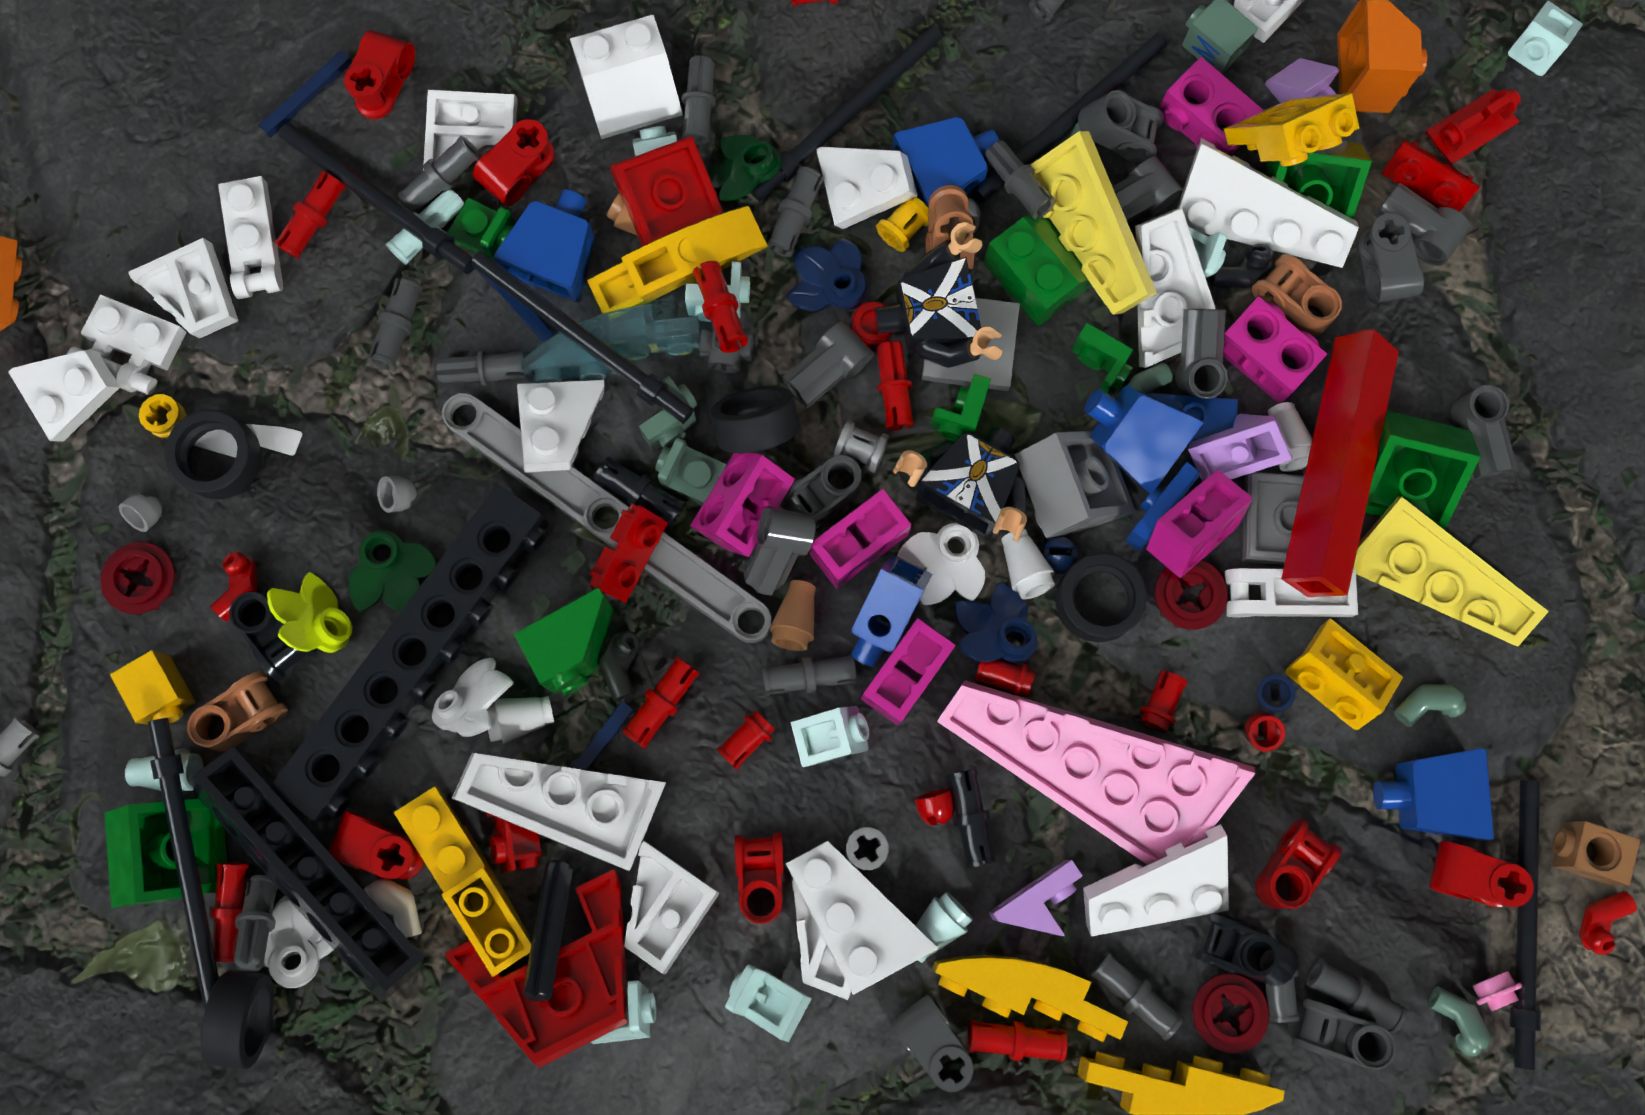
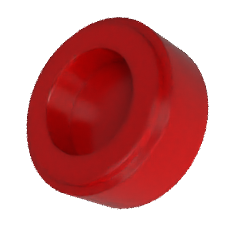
M880 302L862 304L856 309L852 317L851 329L869 348H877L882 342L890 341L894 335V332L880 335L877 332L874 308L886 306Z

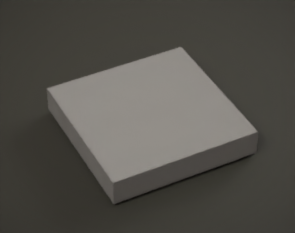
M975 298L981 328L991 327L1002 334V337L992 339L987 348L997 346L1003 351L1002 356L997 360H990L981 354L980 358L976 361L952 368H945L924 359L922 380L970 386L973 375L977 374L991 378L988 389L1009 391L1020 303Z
M1253 472L1245 475L1244 491L1252 496L1253 499L1243 517L1242 562L1285 564L1304 476Z

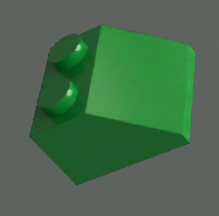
M1342 141L1340 145L1329 149L1307 153V160L1291 166L1283 167L1280 161H1267L1264 172L1266 176L1270 178L1273 176L1283 181L1294 191L1306 197L1310 196L1351 219H1354L1372 163L1362 143Z
M1029 215L1022 217L989 242L983 264L1017 303H1020L1023 311L1039 327L1092 285L1081 271L1083 265L1073 251H1067L1058 239L1061 234L1052 221L1044 217L1034 219Z
M1387 410L1365 513L1382 516L1397 497H1403L1445 530L1481 458L1471 430Z
M597 588L514 633L517 642L542 686L554 694L562 691L563 695L566 696L578 691L589 683L586 677L596 672L614 615V609L602 591Z
M187 799L184 801L203 895L212 894L216 890V863L227 862L225 828L199 799ZM164 803L130 804L104 812L111 909L181 899L182 895Z

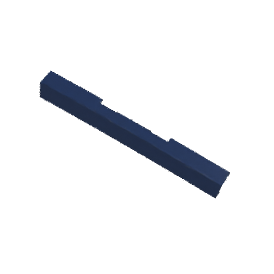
M342 50L337 52L318 72L258 126L271 138L284 124H287L297 115L296 112L305 106L326 85L331 84L352 63L350 57Z
M479 272L543 344L551 337L555 339L552 332L533 311Z
M622 701L571 768L587 771L615 737L634 709Z

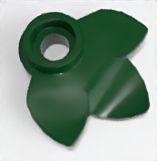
M728 136L722 138L720 142L726 159L707 170L715 191H720V200L733 201L752 192L759 182L768 181L776 175L781 168L782 158L775 147H772L766 141H758L754 136Z
M379 530L369 534L362 541L359 548L360 563L349 576L348 587L352 603L359 612H363L383 599L387 605L401 612L421 586L419 579L428 577L437 565L432 553L419 543H404L399 536L390 531ZM382 547H390V557L385 561H378V550Z

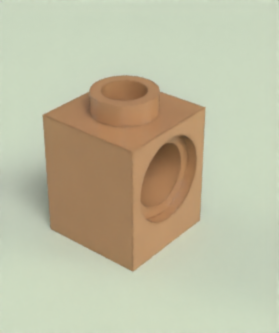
M1587 821L1563 822L1562 827L1556 832L1552 842V851L1555 854L1552 867L1604 885L1630 886L1640 839ZM1589 842L1594 845L1596 850L1593 862L1589 860L1586 852Z

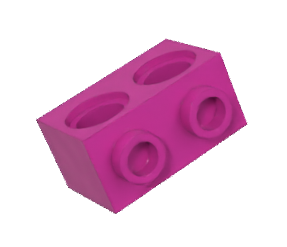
M1202 57L1167 90L1159 107V110L1164 114V121L1167 125L1176 131H1181L1195 143L1196 148H1198L1202 138L1214 144L1216 149L1229 156L1241 145L1228 146L1225 132L1217 125L1221 124L1229 127L1264 111ZM1185 97L1194 98L1199 104H1192Z
M1259 296L1224 334L1223 357L1279 404L1297 389L1327 355L1320 348L1319 342L1314 336L1297 329L1286 319L1284 312L1278 306L1265 302ZM1247 327L1258 329L1263 335V340L1254 339L1249 334ZM1281 355L1291 357L1296 362L1297 369L1287 367L1283 363Z
M734 453L690 526L721 548L749 557L758 543V526L764 509L767 506L778 508L795 479L763 455L756 453Z
M1217 469L1157 520L1146 550L1179 578H1182L1240 526L1253 497Z
M882 489L815 539L809 550V555L834 587L839 589L905 539L909 534L912 524L884 489Z
M917 618L865 690L860 700L899 726L956 645Z

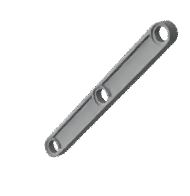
M459 393L446 401L443 406L442 417L444 423L456 436L615 550L618 543L610 539V536L617 523L612 528L601 529L595 525L594 515L599 508L611 506L618 511L620 519L622 510L628 511V506L572 466L570 470L524 473L521 430L470 394ZM462 405H471L476 409L475 420L467 426H458L453 422L455 410ZM664 532L662 533L660 541L652 552L644 571L739 640L746 643H757L765 639L770 632L769 628L772 624L769 609L758 599ZM757 610L763 615L765 619L764 626L758 633L747 634L739 628L738 619L744 611Z

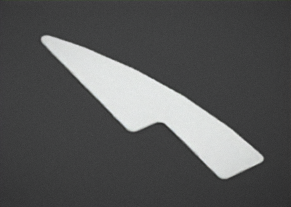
M246 424L258 438L260 447L291 456L295 455L302 437L301 431L278 426ZM224 430L207 432L194 445L235 458L237 455L238 447L236 440L230 433Z

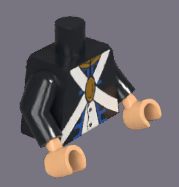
M966 222L957 224L951 232V240H945L926 253L904 273L903 278L897 284V304L874 308L875 323L879 335L903 331L906 349L909 353H918L920 358L945 368H952L976 361L980 358L981 354L990 360H997L1002 356L1003 351L997 346L987 348L992 339L1000 338L1002 334L991 327L981 328L967 258H960V252L962 251L973 254L981 249L982 241L977 238L970 240L967 244L964 242L966 235L974 231L976 226Z
M993 427L984 441L971 433H964L957 441L947 440L919 453L912 450L902 453L892 472L895 474L897 472L907 473L910 476L908 484L911 487H915L920 477H922L916 496L917 501L952 521L967 527L970 531L989 542L994 533L998 534L999 530L1011 532L1014 535L1013 541H1019L1027 522L1025 483L1016 475L1021 463L1008 454L1015 439L1007 430Z

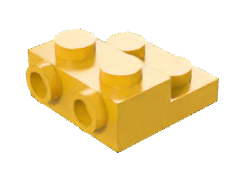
M1352 93L1291 98L1224 128L1228 146L1247 145V149L1250 151L1258 149L1260 162L1280 161L1281 166L1285 167L1307 160V153L1340 145L1342 137L1350 136L1355 130L1359 129L1353 95Z

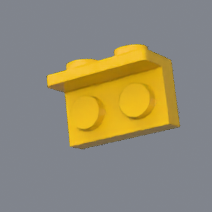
M1331 618L1320 626L1303 654L1293 661L1285 671L1286 675L1354 730H1359L1383 713L1403 679L1402 675Z

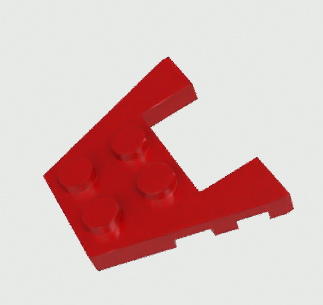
M614 869L575 888L592 932L560 948L553 993L549 1001L536 1002L528 1000L524 996L523 988L527 965L506 976L501 971L492 977L470 941L445 952L446 958L451 965L458 970L468 982L470 988L483 1000L497 1017L496 1019L533 1064L539 1068L629 1023L621 879Z

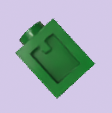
M467 198L447 233L454 238L456 244L475 253L482 251L495 261L494 255L514 227L515 221L510 211L503 207L495 211Z
M1086 323L1071 351L1076 353L1079 361L1094 370L1102 368L1108 372L1099 389L1106 393L1111 386L1120 390L1133 368L1126 364L1133 349Z
M974 374L970 388L961 385L953 411L961 413V415L935 408L930 427L938 430L937 434L952 441H957L964 433L974 435L991 378Z

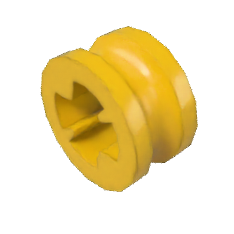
M156 394L149 397L139 409L141 425L160 438H168L174 426L187 416L185 409L172 397L165 394ZM161 408L169 411L166 414L168 421L163 425L157 421L159 419L157 411Z

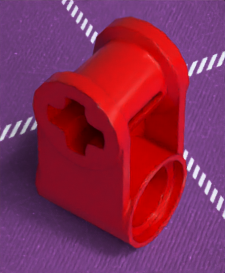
M368 30L361 38L358 51L350 68L345 73L344 85L350 96L355 98L357 110L365 118L381 119L387 116L393 109L398 94L414 66L415 47L411 42L374 30Z
M532 119L517 122L492 149L488 150L477 161L472 173L473 178L505 206H512L525 195L529 187L554 161V147L549 141L546 129L541 123Z
M345 810L328 848V852L337 862L359 870L368 871L386 879L406 880L413 878L420 873L425 863L408 836L388 829L384 824L347 810ZM394 850L399 851V854L405 857L402 866L397 865V861L391 858Z
M1302 818L1298 819L1282 836L1276 851L1258 875L1255 882V891L1258 899L1272 909H1296L1305 905L1323 877L1327 875L1338 861L1342 848L1336 843L1328 844L1308 829L1309 823ZM1280 875L1285 876L1291 885V892L1286 900L1282 899L1276 891V881Z
M775 832L773 837L744 838L742 834H735L736 877H738L741 912L746 919L755 924L771 923L778 918L783 906L782 875H784L782 832ZM750 853H770V855L748 856ZM767 889L774 895L775 906L768 915L762 917L755 916L749 910V897L755 890Z
M1446 841L1439 842L1429 883L1430 889L1492 907H1519L1530 900L1534 884L1531 875L1524 868L1485 855L1481 851L1464 845ZM1499 878H1500V882H1501V883H1503L1504 885H1507V892H1506V893H1505V889H1504V888L1498 886V879H1499Z

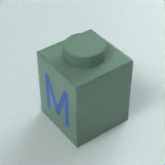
M1214 0L1208 7H1205L1203 4L1200 5L1189 17L1185 24L1189 30L1182 46L1197 59L1200 57L1204 58L1223 74L1247 50L1258 27L1226 0Z

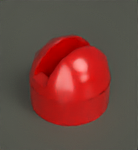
M1259 712L1252 714L1245 723V737L1259 751H1273L1285 739L1283 723L1270 713ZM1262 722L1264 740H1258V724Z
M950 789L934 790L914 798L921 820L928 825L936 826L938 822L946 824L951 819L954 812V802Z

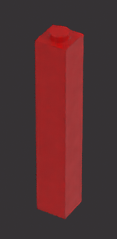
M1374 329L1360 330L1354 334L1335 337L1281 577L1283 581L1308 598L1345 596L1349 592L1399 351Z

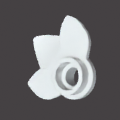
M958 523L944 526L937 534L930 532L917 533L902 546L897 555L933 574L920 599L923 605L942 602L954 590L964 598L974 601L983 588L985 570L976 557L979 550L978 537L967 527ZM953 539L960 540L964 545V551L959 554L952 553L948 549V542Z
M493 658L477 661L464 671L452 690H448L438 697L432 712L434 724L442 730L458 732L463 737H472L491 728L492 724L491 715L487 709L513 685L512 679L506 674L494 670L496 661Z
M284 896L273 909L272 916L275 918L276 924L275 928L268 935L263 967L269 968L272 978L279 985L286 988H298L314 978L319 968L320 959L331 953L333 949L288 898ZM292 955H300V965L293 970H287L285 967L287 959Z

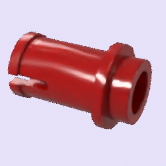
M997 659L992 662H980L974 681L1012 692L1016 696L1028 697L1036 671L1028 669L1027 663H1023V666H1018Z
M1162 670L1158 675L1159 678L1148 705L1142 706L1140 709V713L1143 715L1140 722L1152 730L1166 733L1169 726L1175 725L1176 720L1173 718V715L1188 681L1175 673H1167Z
M756 710L750 716L745 714L743 718L746 721L716 749L736 770L765 740L768 742L772 740L770 735L774 732L775 728Z

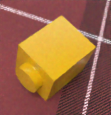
M151 650L110 674L135 723L148 725L149 721L168 718L170 725L183 717L184 713L182 710L196 703L169 655Z

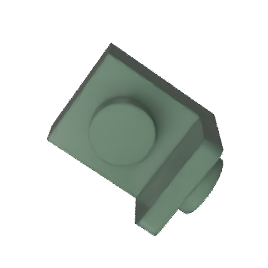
M677 437L672 448L664 447L656 463L655 470L659 472L658 479L661 487L703 505L727 464L687 447L686 441Z

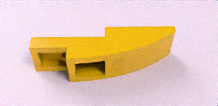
M746 206L701 221L645 245L621 257L622 263L587 280L605 320L612 322L686 283L696 284L697 281L693 276V270L697 266L702 274H704L700 266L701 263L713 260L718 261L723 270L731 266L732 261L739 262L767 248L768 244L750 207Z
M434 786L395 811V816L443 891V894H441L491 976L494 977L530 953L532 941L518 914L466 826H462L439 787Z
M973 955L936 960L931 969L941 975L938 985L963 997L967 989H970L985 997L982 1006L1006 1018L1009 1017L1011 1010L1024 1015L1032 997L1036 999L1033 1009L1060 1021L1064 1012L1080 1020L1077 1030L1104 1042L1107 1034L1121 1040L1128 1021L1084 1000L1091 984L1090 981L1039 962L1008 956Z
M1096 1051L1095 1059L1081 1056L1077 1073L1085 1082L1123 1091L1120 1107L1133 1115H1245L1283 1101L1285 1090L1269 1084L1271 1076L1269 1074L1241 1067L1240 1076L1222 1072V1062L1195 1055L1193 1064L1177 1061L1174 1079H1171L1172 1070L1148 1063H1143L1142 1071L1124 1067L1125 1058Z

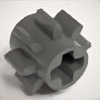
M741 323L742 328H743L744 333H745V326ZM712 325L711 331L701 330L698 351H700L701 358H708L707 367L709 369L723 373H736L740 371L741 361L751 363L754 343L752 342L753 336L747 335L748 343L745 347L741 346L739 340H737L740 350L724 353L719 348V341Z

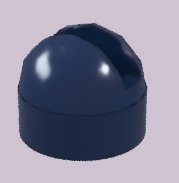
M1063 536L1049 539L1041 549L1042 555L1055 574L1065 573L1076 563L1078 558L1076 545L1070 539ZM1049 550H1069L1071 556L1049 555Z
M1282 675L1267 676L1260 682L1257 688V700L1269 712H1283L1295 700L1296 692L1294 685L1288 678ZM1271 684H1280V706H1271Z

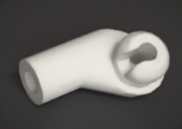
M376 879L364 888L365 893L382 911L393 915L395 926L406 938L422 934L415 898L409 889L389 879Z

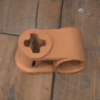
M946 185L935 190L930 196L928 202L926 253L945 240H951V232L957 224L966 222L974 225L972 216L968 212L967 194L962 188L955 185ZM973 231L966 235L965 244L973 239ZM960 252V258L966 257L969 269H973L974 253Z
M1289 254L1281 255L1276 260V268L1264 280H1258L1252 286L1253 296L1255 299L1259 296L1265 302L1275 304L1284 312L1286 319L1297 329L1318 337L1328 329L1340 313L1342 308L1340 295L1335 289L1313 274L1302 261ZM1308 306L1318 308L1322 312L1323 317L1313 315L1309 311Z
M258 671L241 678L231 685L227 691L202 707L197 708L187 722V732L190 739L197 745L215 751H227L233 746L235 748L257 732L277 723L288 713V709L284 703L278 704L265 684L268 678L264 671ZM222 717L224 730L218 738L211 740L208 734L209 726L215 719Z

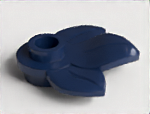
M841 238L834 244L831 251L818 246H809L798 250L794 256V264L799 276L803 280L786 295L787 300L793 306L807 312H819L831 305L845 310L858 306L864 299L867 291L866 279L860 271L863 258L858 247L852 242ZM851 282L847 288L838 289L840 285Z
M998 583L989 605L971 601H958L956 603L955 616L957 623L962 631L967 634L960 642L958 648L968 657L980 662H992L1000 658L1010 662H1023L1029 659L1035 652L1038 639L1033 625L1027 621L1028 606L1009 586ZM1012 637L1017 639L1020 646L1011 644L1006 638Z

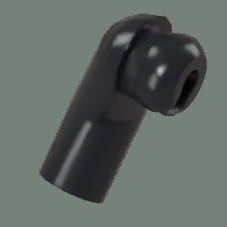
M1265 244L1253 245L1249 249V254L1237 266L1222 265L1211 276V286L1251 288L1270 271L1273 251Z

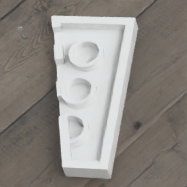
M1202 138L1200 139L1177 209L1182 208L1188 227L1201 233L1213 235L1221 232L1227 235L1229 240L1249 245L1265 244L1273 251L1343 268L1359 229L1357 221L1310 196L1306 197L1294 191L1283 181L1273 176L1271 178L1250 167L1249 163L1234 155L1231 157L1216 149L1214 144Z
M472 753L452 799L630 871L666 782Z

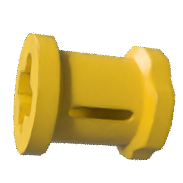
M917 197L901 203L887 220L881 219L876 224L877 232L889 246L899 252H904L909 247V240L922 226H928L929 208Z

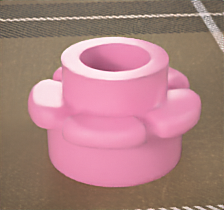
M1509 971L1472 987L1480 999L1476 1001L1477 1004L1487 1003L1490 1010L1494 1011L1518 1001L1519 999L1514 991L1522 988V984H1515Z

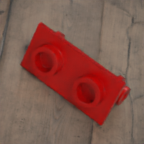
M1492 89L1432 126L1425 133L1451 166L1520 122L1514 115L1517 105L1521 102L1520 94L1515 89H1502L1499 92Z
M1403 140L1381 174L1397 184L1402 183L1436 208L1449 207L1460 212L1480 188L1478 184L1472 181L1474 176L1470 174L1466 176L1447 163L1442 164L1437 160V157L1417 146L1418 142L1415 140L1412 143Z
M631 503L628 511L622 510V515L610 536V539L618 543L615 550H612L605 546L593 570L589 573L593 576L589 585L599 588L602 592L624 603L627 602L631 592L637 585L641 573L668 524L667 521L642 506H637Z
M486 813L487 817L493 816L495 835L490 837V852L493 863L500 864L501 874L516 870L515 861H519L520 870L538 867L537 857L542 856L539 835Z

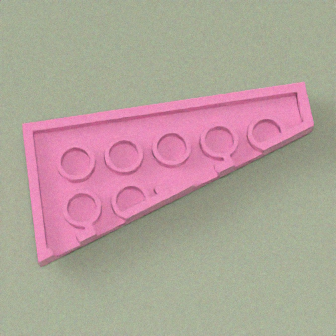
M964 680L937 721L1147 865L1167 857L1165 850L1182 843L1183 847L1186 848L1207 837L1205 831L1213 828L1255 775V767L966 680Z

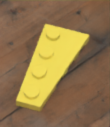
M1079 131L1036 160L1031 166L1035 169L1034 175L1038 181L1056 199L1053 208L1043 217L1049 218L1061 234L1058 239L1066 250L1073 251L1082 263L1081 271L1112 314H1121L1156 295L1157 292L1090 132Z
M1397 497L1359 542L1353 570H1356L1357 575L1518 647L1549 612L1403 497Z

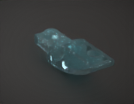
M652 304L608 312L579 323L627 360H641L647 358L649 353L665 351L669 355H686L691 353L693 348H699L701 330L698 316L656 320ZM561 332L538 346L521 360L522 371L529 383L562 382V379L580 378L582 381L603 380L607 374H615Z

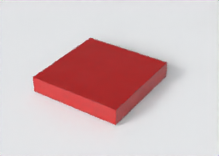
M692 136L613 164L610 167L611 174L642 247L681 229L724 213Z

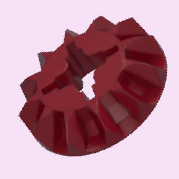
M135 542L122 546L111 554L101 572V590L105 599L115 609L128 614L142 616L143 613L151 610H160V605L165 599L173 596L172 587L174 580L178 578L172 564L173 559L160 547L150 543ZM148 568L145 576L151 579L152 587L139 585L134 591L136 583L125 573L127 571L143 573Z
M1201 560L1182 578H1179L1166 567L1156 579L1153 599L1157 602L1160 616L1166 618L1175 628L1196 631L1212 625L1221 617L1227 605L1228 593L1226 583L1219 571L1211 564ZM1182 584L1188 589L1194 586L1198 587L1201 584L1205 586L1200 590V594L1196 596L1198 606H1195L1192 602L1177 605L1176 602L1183 594Z
M1224 974L1212 976L1203 986L1197 988V995L1191 1010L1193 1012L1194 1028L1206 1044L1222 1052L1240 1053L1251 1049L1260 1042L1268 1027L1269 1008L1263 993L1252 981L1239 975ZM1222 997L1231 1005H1247L1235 1014L1236 1029L1228 1021L1212 1020L1223 1011Z

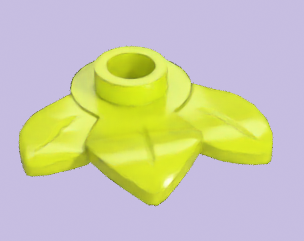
M308 572L305 575L299 593L272 588L268 591L269 609L274 617L283 623L279 629L278 637L291 648L303 652H309L318 648L324 652L335 653L348 644L352 634L351 621L343 611L338 609V600L333 591L313 573Z

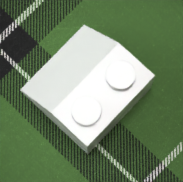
M654 15L570 38L601 139L683 115L667 54Z

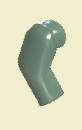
M1160 363L1134 375L1128 386L1144 393H1149L1170 383L1173 377L1172 371L1167 364Z
M1422 684L1393 713L1403 725L1412 727L1428 710L1441 711L1442 714L1449 715L1450 718L1460 716L1466 710V702L1463 692L1453 685Z
M1440 986L1435 987L1429 995L1428 1007L1456 1022L1461 1033L1457 1034L1455 1040L1458 1049L1468 1056H1478L1482 1049L1488 1048L1490 1033L1477 1007L1473 1003Z

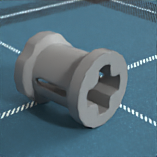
M848 419L838 439L833 457L839 455L851 457L855 461L868 465V471L875 473L890 436L884 433L881 436H877L855 427V422Z
M863 827L855 830L848 837L845 854L848 861L854 867L862 870H873L880 867L886 861L889 853V844L886 837L879 830L872 827ZM860 836H863L867 841L875 839L878 842L879 846L874 849V854L877 857L874 861L870 862L866 857L859 860L856 858L854 852L859 848L856 840Z

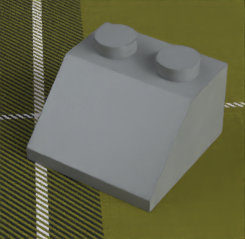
M1092 431L1056 432L1014 454L1015 458L1021 463L1019 466V476L1024 481L1025 487L1029 492L1035 509L1036 522L1043 530L1045 538L1071 535L1136 512L1119 466L1090 438Z

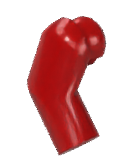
M232 552L224 558L222 567L229 576V589L210 605L211 609L226 622L230 619L229 610L231 604L239 595L245 592L257 593V565L250 556H245L241 552Z
M1625 890L1593 902L1585 908L1578 935L1582 945L1587 950H1592L1598 955H1606L1614 949L1616 944L1613 940L1615 937L1610 932L1612 922L1637 911L1636 903Z

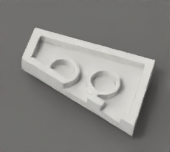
M1182 208L1174 209L1135 226L1136 244L1157 292L1156 295L1137 305L1139 367L1146 368L1181 353L1183 309H1216Z
M1221 824L1205 831L1208 838L1184 848L1182 843L1166 849L1167 857L1145 867L1137 864L1131 865L1084 887L1086 926L1091 937L1208 915L1210 913L1229 911L1227 834Z
M829 841L786 863L853 995L939 949Z

